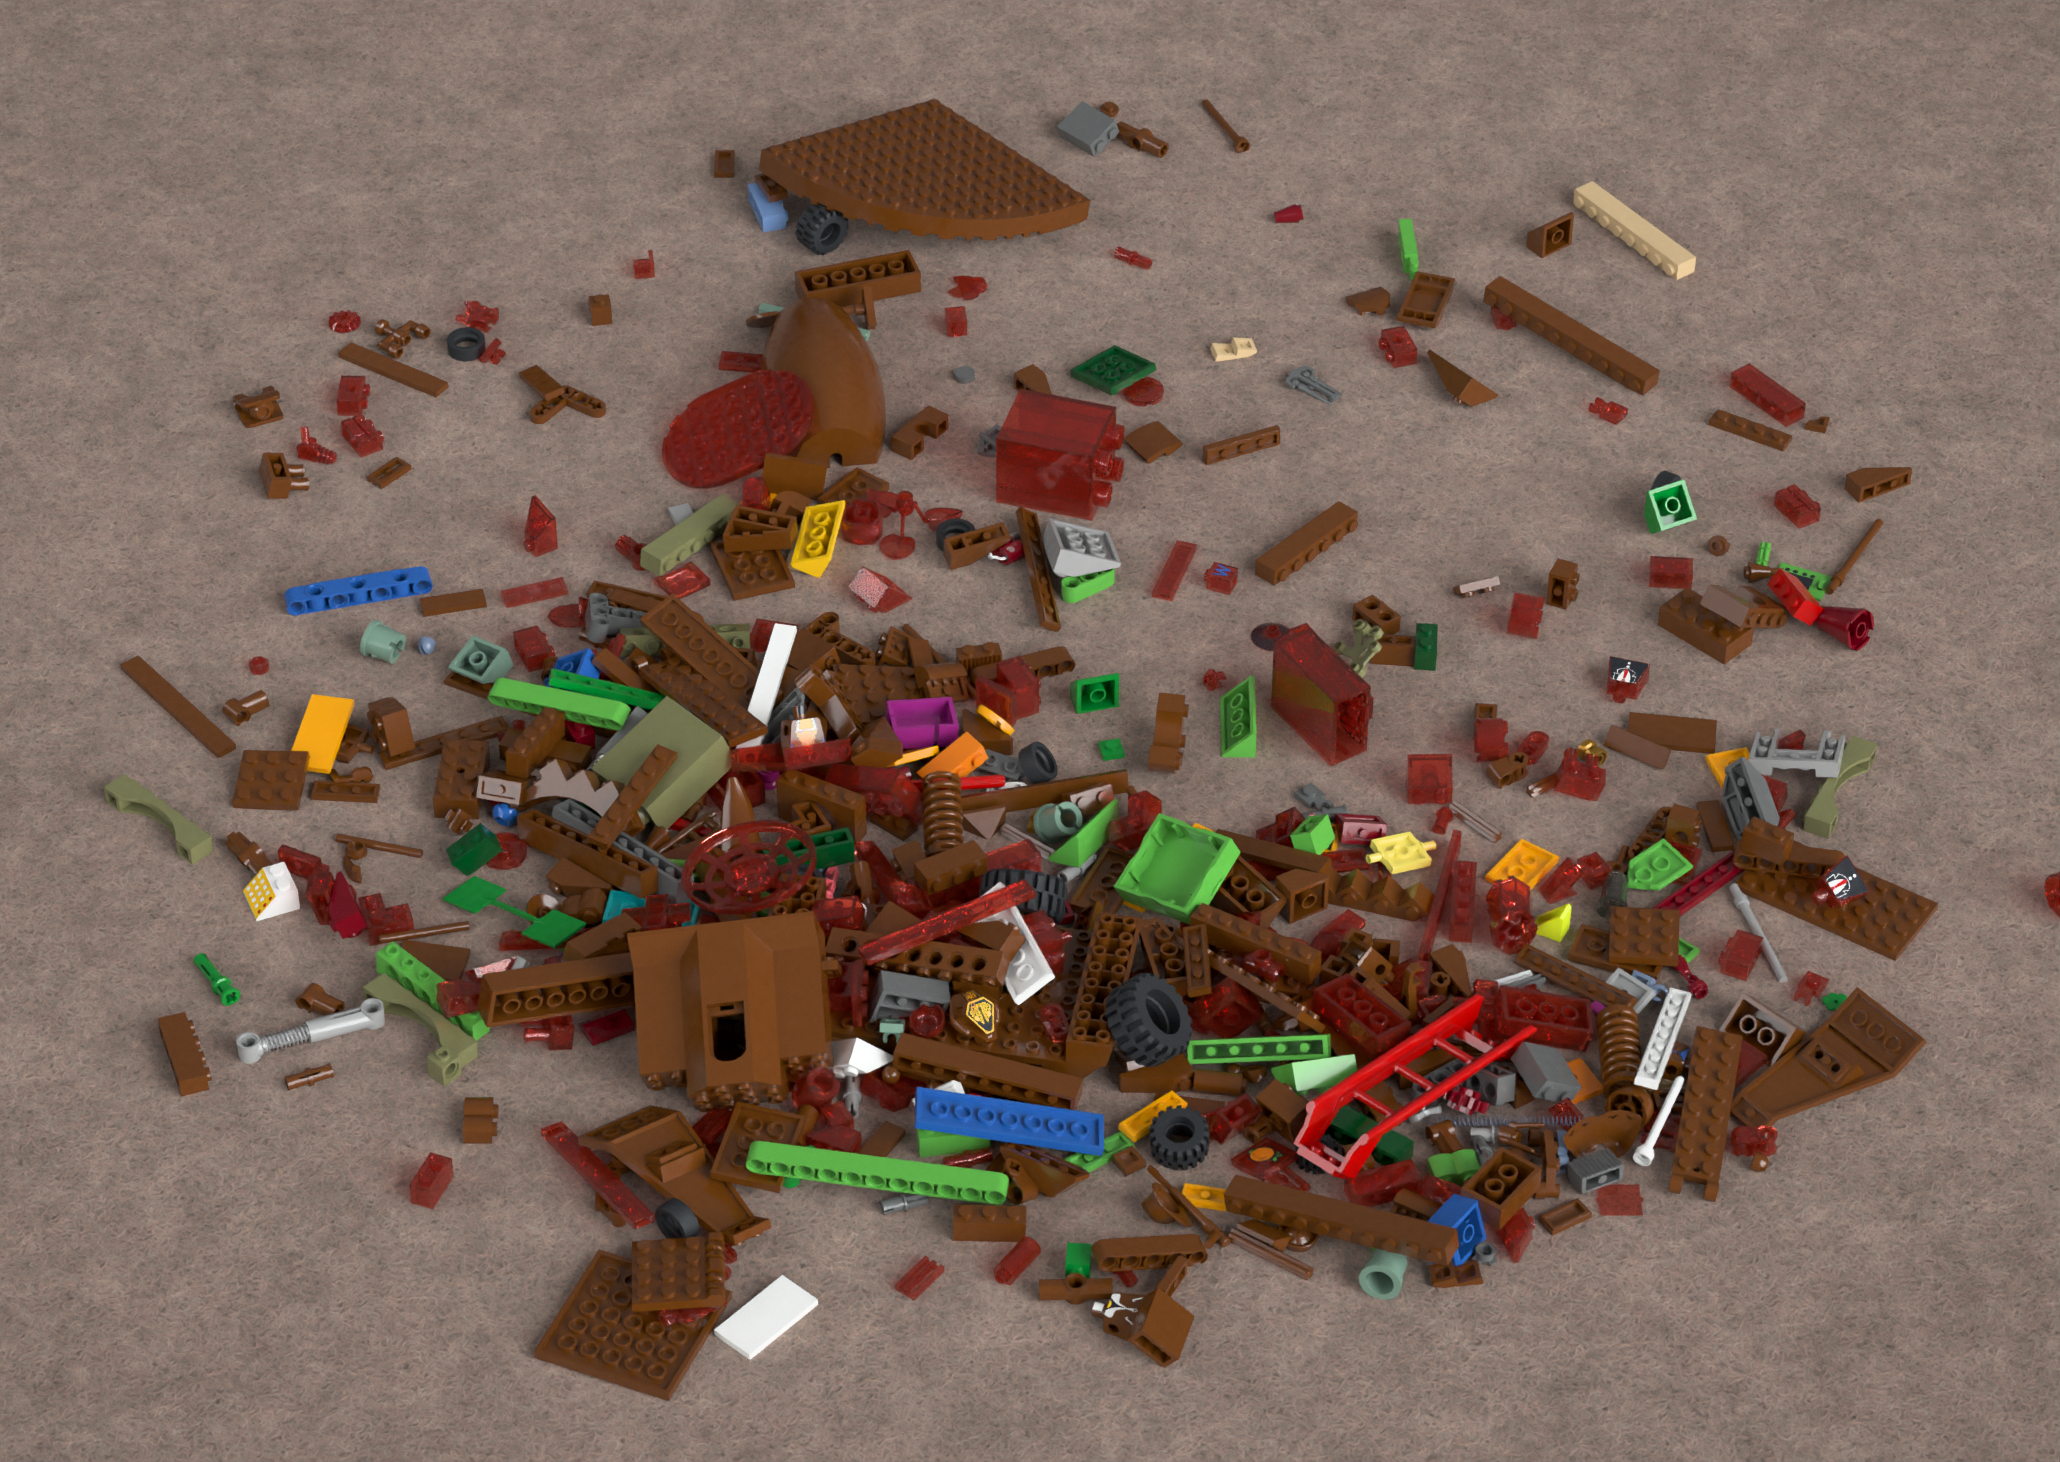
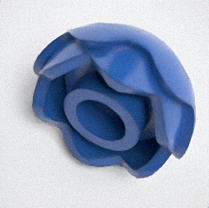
M506 803L495 805L493 808V818L497 823L507 827L517 823L518 813L516 809H510Z

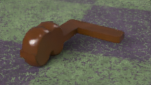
M365 766L354 768L351 771V775L339 776L334 768L328 774L333 783L347 781L369 783L373 778L371 769Z

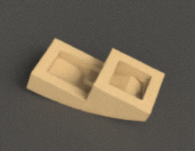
M1233 337L1231 344L1212 343L1210 348L1216 362L1249 357L1257 352L1252 338Z

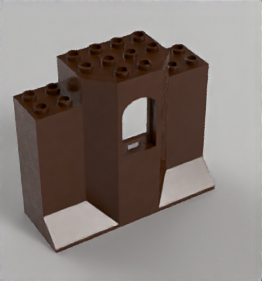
M813 911L627 933L634 974L639 1075L648 1089L660 1091L668 1086L676 1088L687 1087L689 1100L695 1109L700 1112L713 1111V1108L721 1107L727 1110L734 1109L737 1102L756 1106L763 1102L780 1104L783 1100H789L787 1072L802 1074L805 1070L813 1069L814 1071L822 1072L830 1067H834L828 977L825 971L822 970V957H826L825 935ZM734 1005L732 1010L721 1011L720 1006ZM744 1014L746 1051L736 1060H718L714 1055L712 1018Z

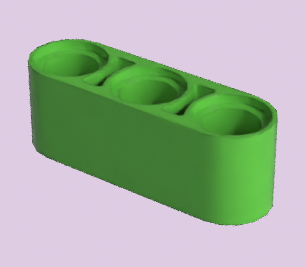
M1115 568L1063 578L1061 599L1066 603H1075L1112 586L1115 583Z

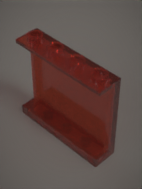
M850 738L783 748L784 756H780V742L730 749L732 772L790 771L851 761Z

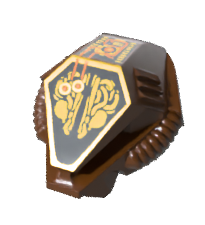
M974 988L952 996L950 1001L949 1024L959 1034L969 1038L973 1037L977 1044L997 1039L996 1027L1001 1019V1011L997 1000L983 991Z

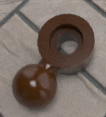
M1231 1063L1225 1068V1072L1243 1073V1078H1247L1249 1083L1263 1081L1262 1078L1267 1076L1266 1066L1263 1064L1248 1065L1242 1068L1236 1063Z

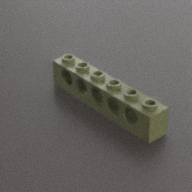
M750 623L709 625L732 647L750 649ZM645 627L620 628L621 656H630L636 647L648 655H660V649L666 647Z

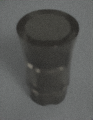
M1610 872L1603 882L1602 892L1596 905L1597 913L1602 918L1610 919L1611 906L1628 907V884L1625 879L1626 876L1622 872Z

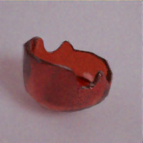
M923 1004L913 1011L909 1017L910 1030L916 1036L925 1039H931L940 1035L945 1026L943 1009L938 1004L934 1006Z

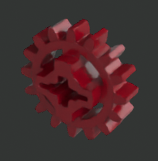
M1457 1085L1454 1089L1441 1096L1449 1100L1447 1106L1473 1116L1474 1111L1486 1114L1490 1105L1486 1101L1479 1099L1480 1093L1461 1085Z

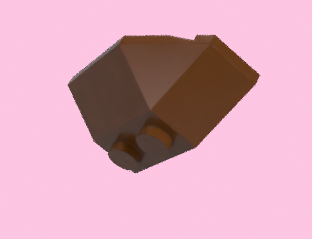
M1007 1143L1000 1146V1152L1004 1160L1008 1158L1018 1160L1037 1184L1038 1190L1043 1192L1044 1196L1056 1197L1072 1189L1090 1176L1086 1169L1037 1148L1017 1143Z

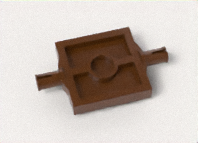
M348 724L335 760L349 764L360 751L372 755L375 749L374 745L365 743L370 737L369 730Z

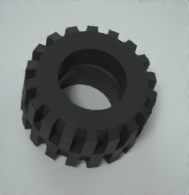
M820 203L817 205L811 204L807 210L802 212L803 214L798 219L799 222L796 224L797 230L795 231L797 240L817 255H826L828 252L830 253L837 249L840 243H843V239L848 233L846 231L849 225L847 224L848 218L843 217L842 212L830 209L828 211L827 206Z
M1176 1105L1174 1109L1171 1106L1167 1107L1166 1112L1161 1110L1158 1113V1117H1154L1152 1125H1150L1152 1156L1156 1157V1161L1159 1164L1163 1162V1167L1165 1168L1171 1165L1172 1170H1178V1167L1188 1170L1190 1165L1192 1168L1197 1167V1162L1202 1163L1204 1155L1207 1156L1209 1152V1125L1206 1124V1118L1204 1116L1200 1117V1112L1198 1110L1193 1112L1192 1107L1189 1106L1182 1108V1105ZM1176 1133H1184L1189 1135L1191 1139L1184 1143H1175L1170 1141L1168 1137Z

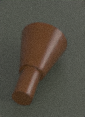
M1748 562V565L1744 566V578L1748 579L1749 583L1770 578L1779 568H1770Z
M655 825L644 845L652 850H656L670 839V832L664 826L658 827Z

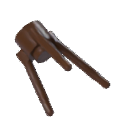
M1510 1121L1509 1126L1502 1125L1500 1127L1497 1141L1511 1147L1515 1146L1541 1158L1540 1152L1520 1143L1522 1133L1518 1128L1544 1127L1545 1124Z

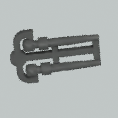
M1302 366L1297 370H1291L1290 375L1286 378L1285 384L1288 388L1292 390L1298 388L1300 392H1305L1328 405L1343 395L1319 380L1318 377L1312 375L1315 373V369L1309 366ZM1315 389L1329 397V401L1312 390Z

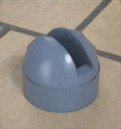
M423 636L419 639L417 649L423 655L426 653L431 654L434 651L436 642L430 637Z

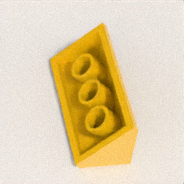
M844 500L805 508L791 560L793 568L814 577H821L831 561L846 504Z

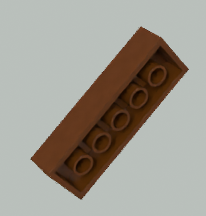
M910 250L795 271V291L800 300L809 297L823 298L840 307L862 303L861 291L863 287L871 286L873 301L921 292V272Z

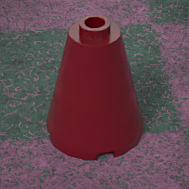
M1821 606L1824 610L1813 622L1816 627L1851 650H1860L1868 643L1870 639L1868 636L1869 630L1874 628V617L1870 611L1864 608Z

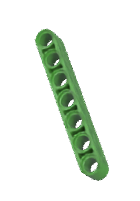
M500 677L496 679L487 697L492 704L499 707L539 714L544 707L553 708L557 711L565 712V720L617 731L622 730L631 711L630 707L623 702Z

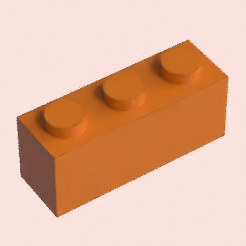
M965 732L916 773L920 780L936 771H948L955 773L959 777H967L973 770L981 766L988 759L983 745L968 732Z

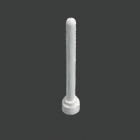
M1682 1076L1675 1078L1645 1143L1637 1147L1633 1155L1634 1161L1639 1165L1649 1166L1654 1158V1144L1684 1083Z

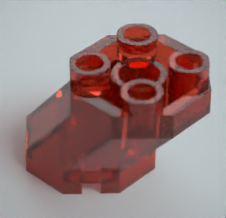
M1513 875L1507 877L1509 879L1496 880L1486 895V902L1489 904L1487 911L1490 915L1492 945L1508 955L1518 954L1526 943L1530 945L1538 929L1534 916H1532L1530 886Z

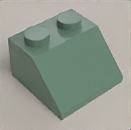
M472 635L448 668L453 672L485 684L495 682L499 677L504 678L514 664L507 649Z

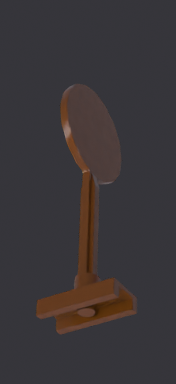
M871 286L863 287L861 291L862 303L842 308L848 315H864L866 329L871 330L875 329L877 323ZM780 311L749 317L746 320V325L752 328L772 327Z

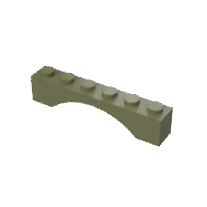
M1852 736L1849 743L1844 744L1838 778L1826 777V782L1820 784L1817 797L1813 796L1810 809H1806L1803 813V831L1829 839L1837 825L1839 811L1835 804L1834 795L1846 781L1859 774L1868 772L1876 758L1877 743Z
M123 774L104 786L106 802L119 812L147 816L160 822L170 830L176 840L178 855L190 864H195L213 852V839L208 832H204L193 821H189L179 811H175L168 806L164 800L154 796L150 790L143 788L135 779H131L126 774Z
M383 973L363 987L364 1001L370 998L379 999L383 1003L384 1014L403 1016L424 1026L433 1034L439 1047L445 1045L460 1056L461 1068L478 1057V1043L473 1036L467 1035L458 1025L452 1024L443 1014L433 1010L427 1002L421 1001L412 991L406 990L394 978H390Z

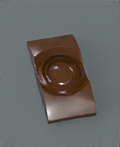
M1417 271L1396 317V321L1436 328L1451 298L1455 278Z

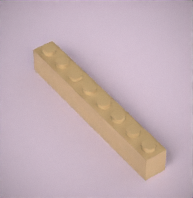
M1591 181L1575 189L1573 204L1578 209L1583 210L1590 218L1599 222L1602 227H1606L1616 237L1625 241L1628 246L1637 250L1641 256L1648 258L1655 266L1664 270L1667 275H1671L1678 280L1695 272L1696 257L1599 185Z

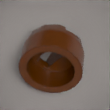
M1755 1152L1750 1170L1755 1172L1765 1171L1769 1165L1768 1158L1762 1153Z

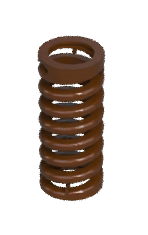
M932 772L921 781L923 791L924 854L927 858L959 846L964 842L962 836L963 826L961 825L963 822L961 815L962 806L960 805L962 803L960 795L962 792L961 779L952 772ZM938 778H948V780H939L931 783V781ZM939 788H949L946 790H936Z
M1616 1004L1607 1006L1600 1010L1596 1017L1603 1095L1606 1099L1617 1088L1625 1085H1635L1645 1090V1087L1634 1084L1642 1061L1637 1013L1626 1005Z

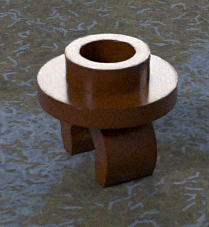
M1716 535L1710 538L1708 550L1714 556H1722L1728 552L1731 544L1723 536Z

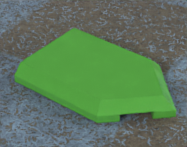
M1663 838L1629 861L1627 888L1659 891L1691 870L1693 865Z

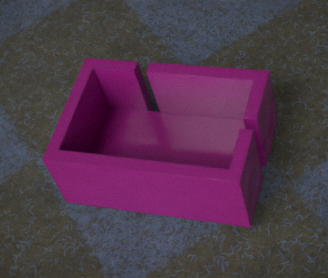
M952 697L887 701L886 719L903 744V749L931 747L933 744H937L938 747H947L958 739L959 725Z

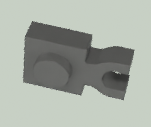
M1312 783L1294 792V797L1308 809L1314 807L1318 811L1322 807H1334L1331 801L1325 799L1326 794Z

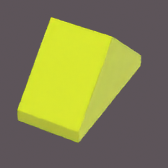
M1568 903L1538 915L1528 931L1561 942L1570 928L1572 906Z

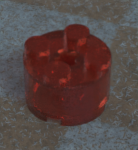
M856 499L853 500V504H845L841 519V533L844 541L856 545H874L882 537L883 510L877 506L875 501Z
M1515 592L1507 633L1537 639L1539 627L1536 625L1541 624L1543 615L1541 610L1543 609L1545 597Z
M1475 718L1474 725H1477V731H1474V753H1479L1475 761L1493 762L1506 757L1509 753L1508 742H1504V737L1508 733L1507 720L1503 721L1502 718Z

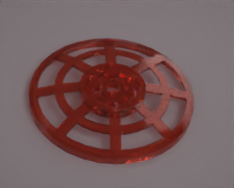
M757 820L740 823L713 834L692 851L683 866L682 884L691 902L709 912L729 915L757 912L785 901L807 883L816 867V848L807 832L787 822ZM755 832L782 833L776 844L768 842L750 844L748 834ZM739 836L740 847L726 852L718 859L708 854L710 850L719 844ZM790 836L801 841L809 852L796 858L795 854L785 847V844ZM753 850H771L768 855L761 853L752 854ZM743 853L742 857L734 860L729 865L725 863L729 859ZM781 853L790 862L777 866L775 859ZM811 859L806 873L798 882H793L798 873V866ZM700 860L711 865L705 875L704 883H691L692 872ZM718 869L724 872L725 881L712 882L713 876ZM792 869L786 882L778 881L780 873ZM727 888L731 893L722 898L715 893L714 889ZM770 888L778 889L772 894L761 898L760 893ZM692 890H706L716 903L711 905L699 900L693 895ZM739 896L752 897V901L738 902L734 900Z

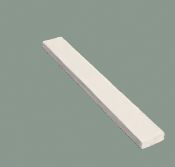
M775 623L748 711L766 726H768L797 632L796 626ZM764 735L736 746L734 756L738 764L755 766Z
M1669 988L1636 1074L1634 1084L1655 1090L1658 1089L1691 1000L1692 994L1690 992Z

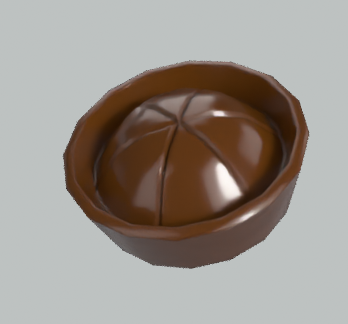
M1279 1225L1278 1230L1291 1236L1286 1249L1292 1252L1308 1251L1319 1238V1234L1284 1225Z

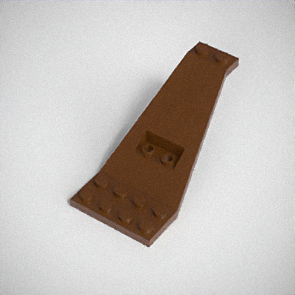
M649 1105L578 1136L580 1146L589 1147L591 1150L600 1149L604 1150L605 1153H612L668 1200L676 1198L683 1201L693 1211L700 1226L708 1232H721L725 1237V1242L730 1243L731 1246L742 1245L744 1240L759 1237L763 1234L762 1232L771 1228L770 1219L754 1216L731 1183L710 1178V1171L715 1160L681 1111Z

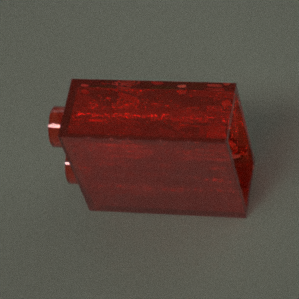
M1311 628L1294 635L1287 634L1282 636L1274 643L1271 708L1330 766H1334L1367 751L1371 686Z

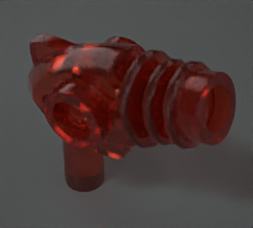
M301 426L302 443L296 446L298 458L315 463L318 461L319 463L323 462L327 465H333L336 461L337 453L317 444L316 438L309 436L308 426Z

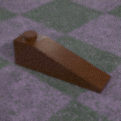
M1430 349L1427 353L1447 391L1454 395L1453 400L1461 405L1465 402L1472 407L1497 398L1498 394Z
M1159 918L1142 920L1139 939L1147 973L1163 977L1167 980L1168 984H1172L1176 988L1177 994H1180L1181 997L1185 996L1188 992L1184 946L1182 944L1179 945L1174 940L1171 931Z

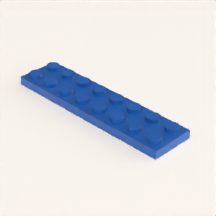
M917 1087L915 1092L916 1129L1102 1156L1104 1151V1117L1102 1114Z

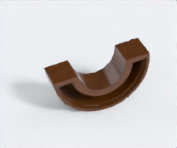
M1159 692L1153 745L1150 746L1148 771L1176 774V771L1180 770V766H1182L1183 753L1180 750L1185 748L1186 735H1182L1184 717L1188 718L1189 704H1185V695Z

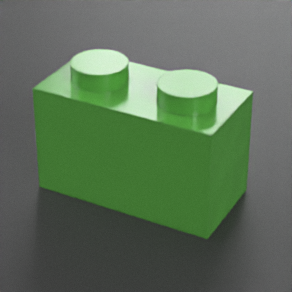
M1328 814L1308 816L1290 835L1295 849L1318 855L1327 849L1335 839Z

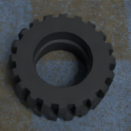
M1014 868L992 869V871H986L981 877L979 898L1001 882L1005 885L1018 911L1028 918L1030 924L1055 926L1063 920L1067 886L1060 878H1055L1053 875H1047L1043 872Z
M1140 973L1115 987L1109 993L1105 1005L1107 1007L1105 1010V1017L1108 1018L1107 1026L1108 1029H1111V1036L1114 1041H1117L1119 1049L1124 1051L1130 1060H1135V1063L1147 1067L1159 1066L1184 1052L1190 1043L1192 1028L1190 1027L1192 1021L1187 1013L1189 1010L1182 1001L1183 998L1180 994H1177L1176 988L1172 984H1168L1166 979L1158 977L1156 974Z

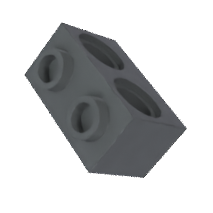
M1490 1063L1466 1079V1088L1480 1093L1479 1099L1487 1100L1491 1105L1503 1106L1506 1102L1514 1101L1516 1074Z

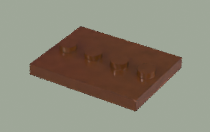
M723 540L710 542V550L734 601L795 588V581L780 549L725 552Z
M737 1102L710 1171V1178L780 1193L786 1177L754 1173L746 1168L750 1144L755 1141H764L797 1146L806 1123V1116Z

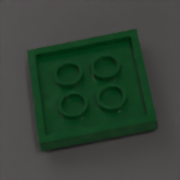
M1114 345L1072 368L1070 373L1071 377L1112 396L1155 372L1156 363Z

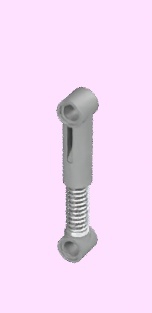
M370 998L363 1001L361 1006L307 1020L302 1026L299 1025L298 1027L295 1026L294 1029L291 1027L290 1030L287 1028L286 1031L267 1034L266 1037L264 1035L259 1037L253 1032L242 1033L236 1040L239 1060L247 1064L255 1063L264 1053L271 1052L270 1049L275 1051V1048L279 1050V1047L282 1049L283 1046L286 1048L287 1044L290 1047L291 1043L295 1045V1042L299 1044V1041L303 1043V1040L307 1042V1039L310 1043H315L366 1028L371 1030L381 1028L385 1023L383 1003L379 999Z

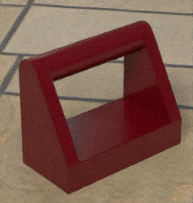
M1335 813L1334 820L1338 839L1342 844L1370 845L1372 839L1386 837L1387 824L1380 816Z

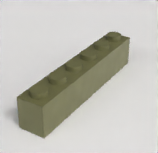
M721 494L642 548L640 566L659 577L690 555L699 551L706 544L712 542L719 535L724 534L735 506H742V504Z

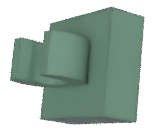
M882 1018L880 1032H884L883 1042L887 1043L888 1035L894 1034L896 1036V1043H898L901 1033L905 1030V1019Z

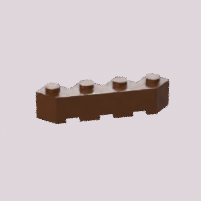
M1330 865L1324 872V874L1329 876L1328 904L1414 922L1429 914L1435 898L1421 882L1403 889L1390 875L1372 883L1359 869L1341 876Z

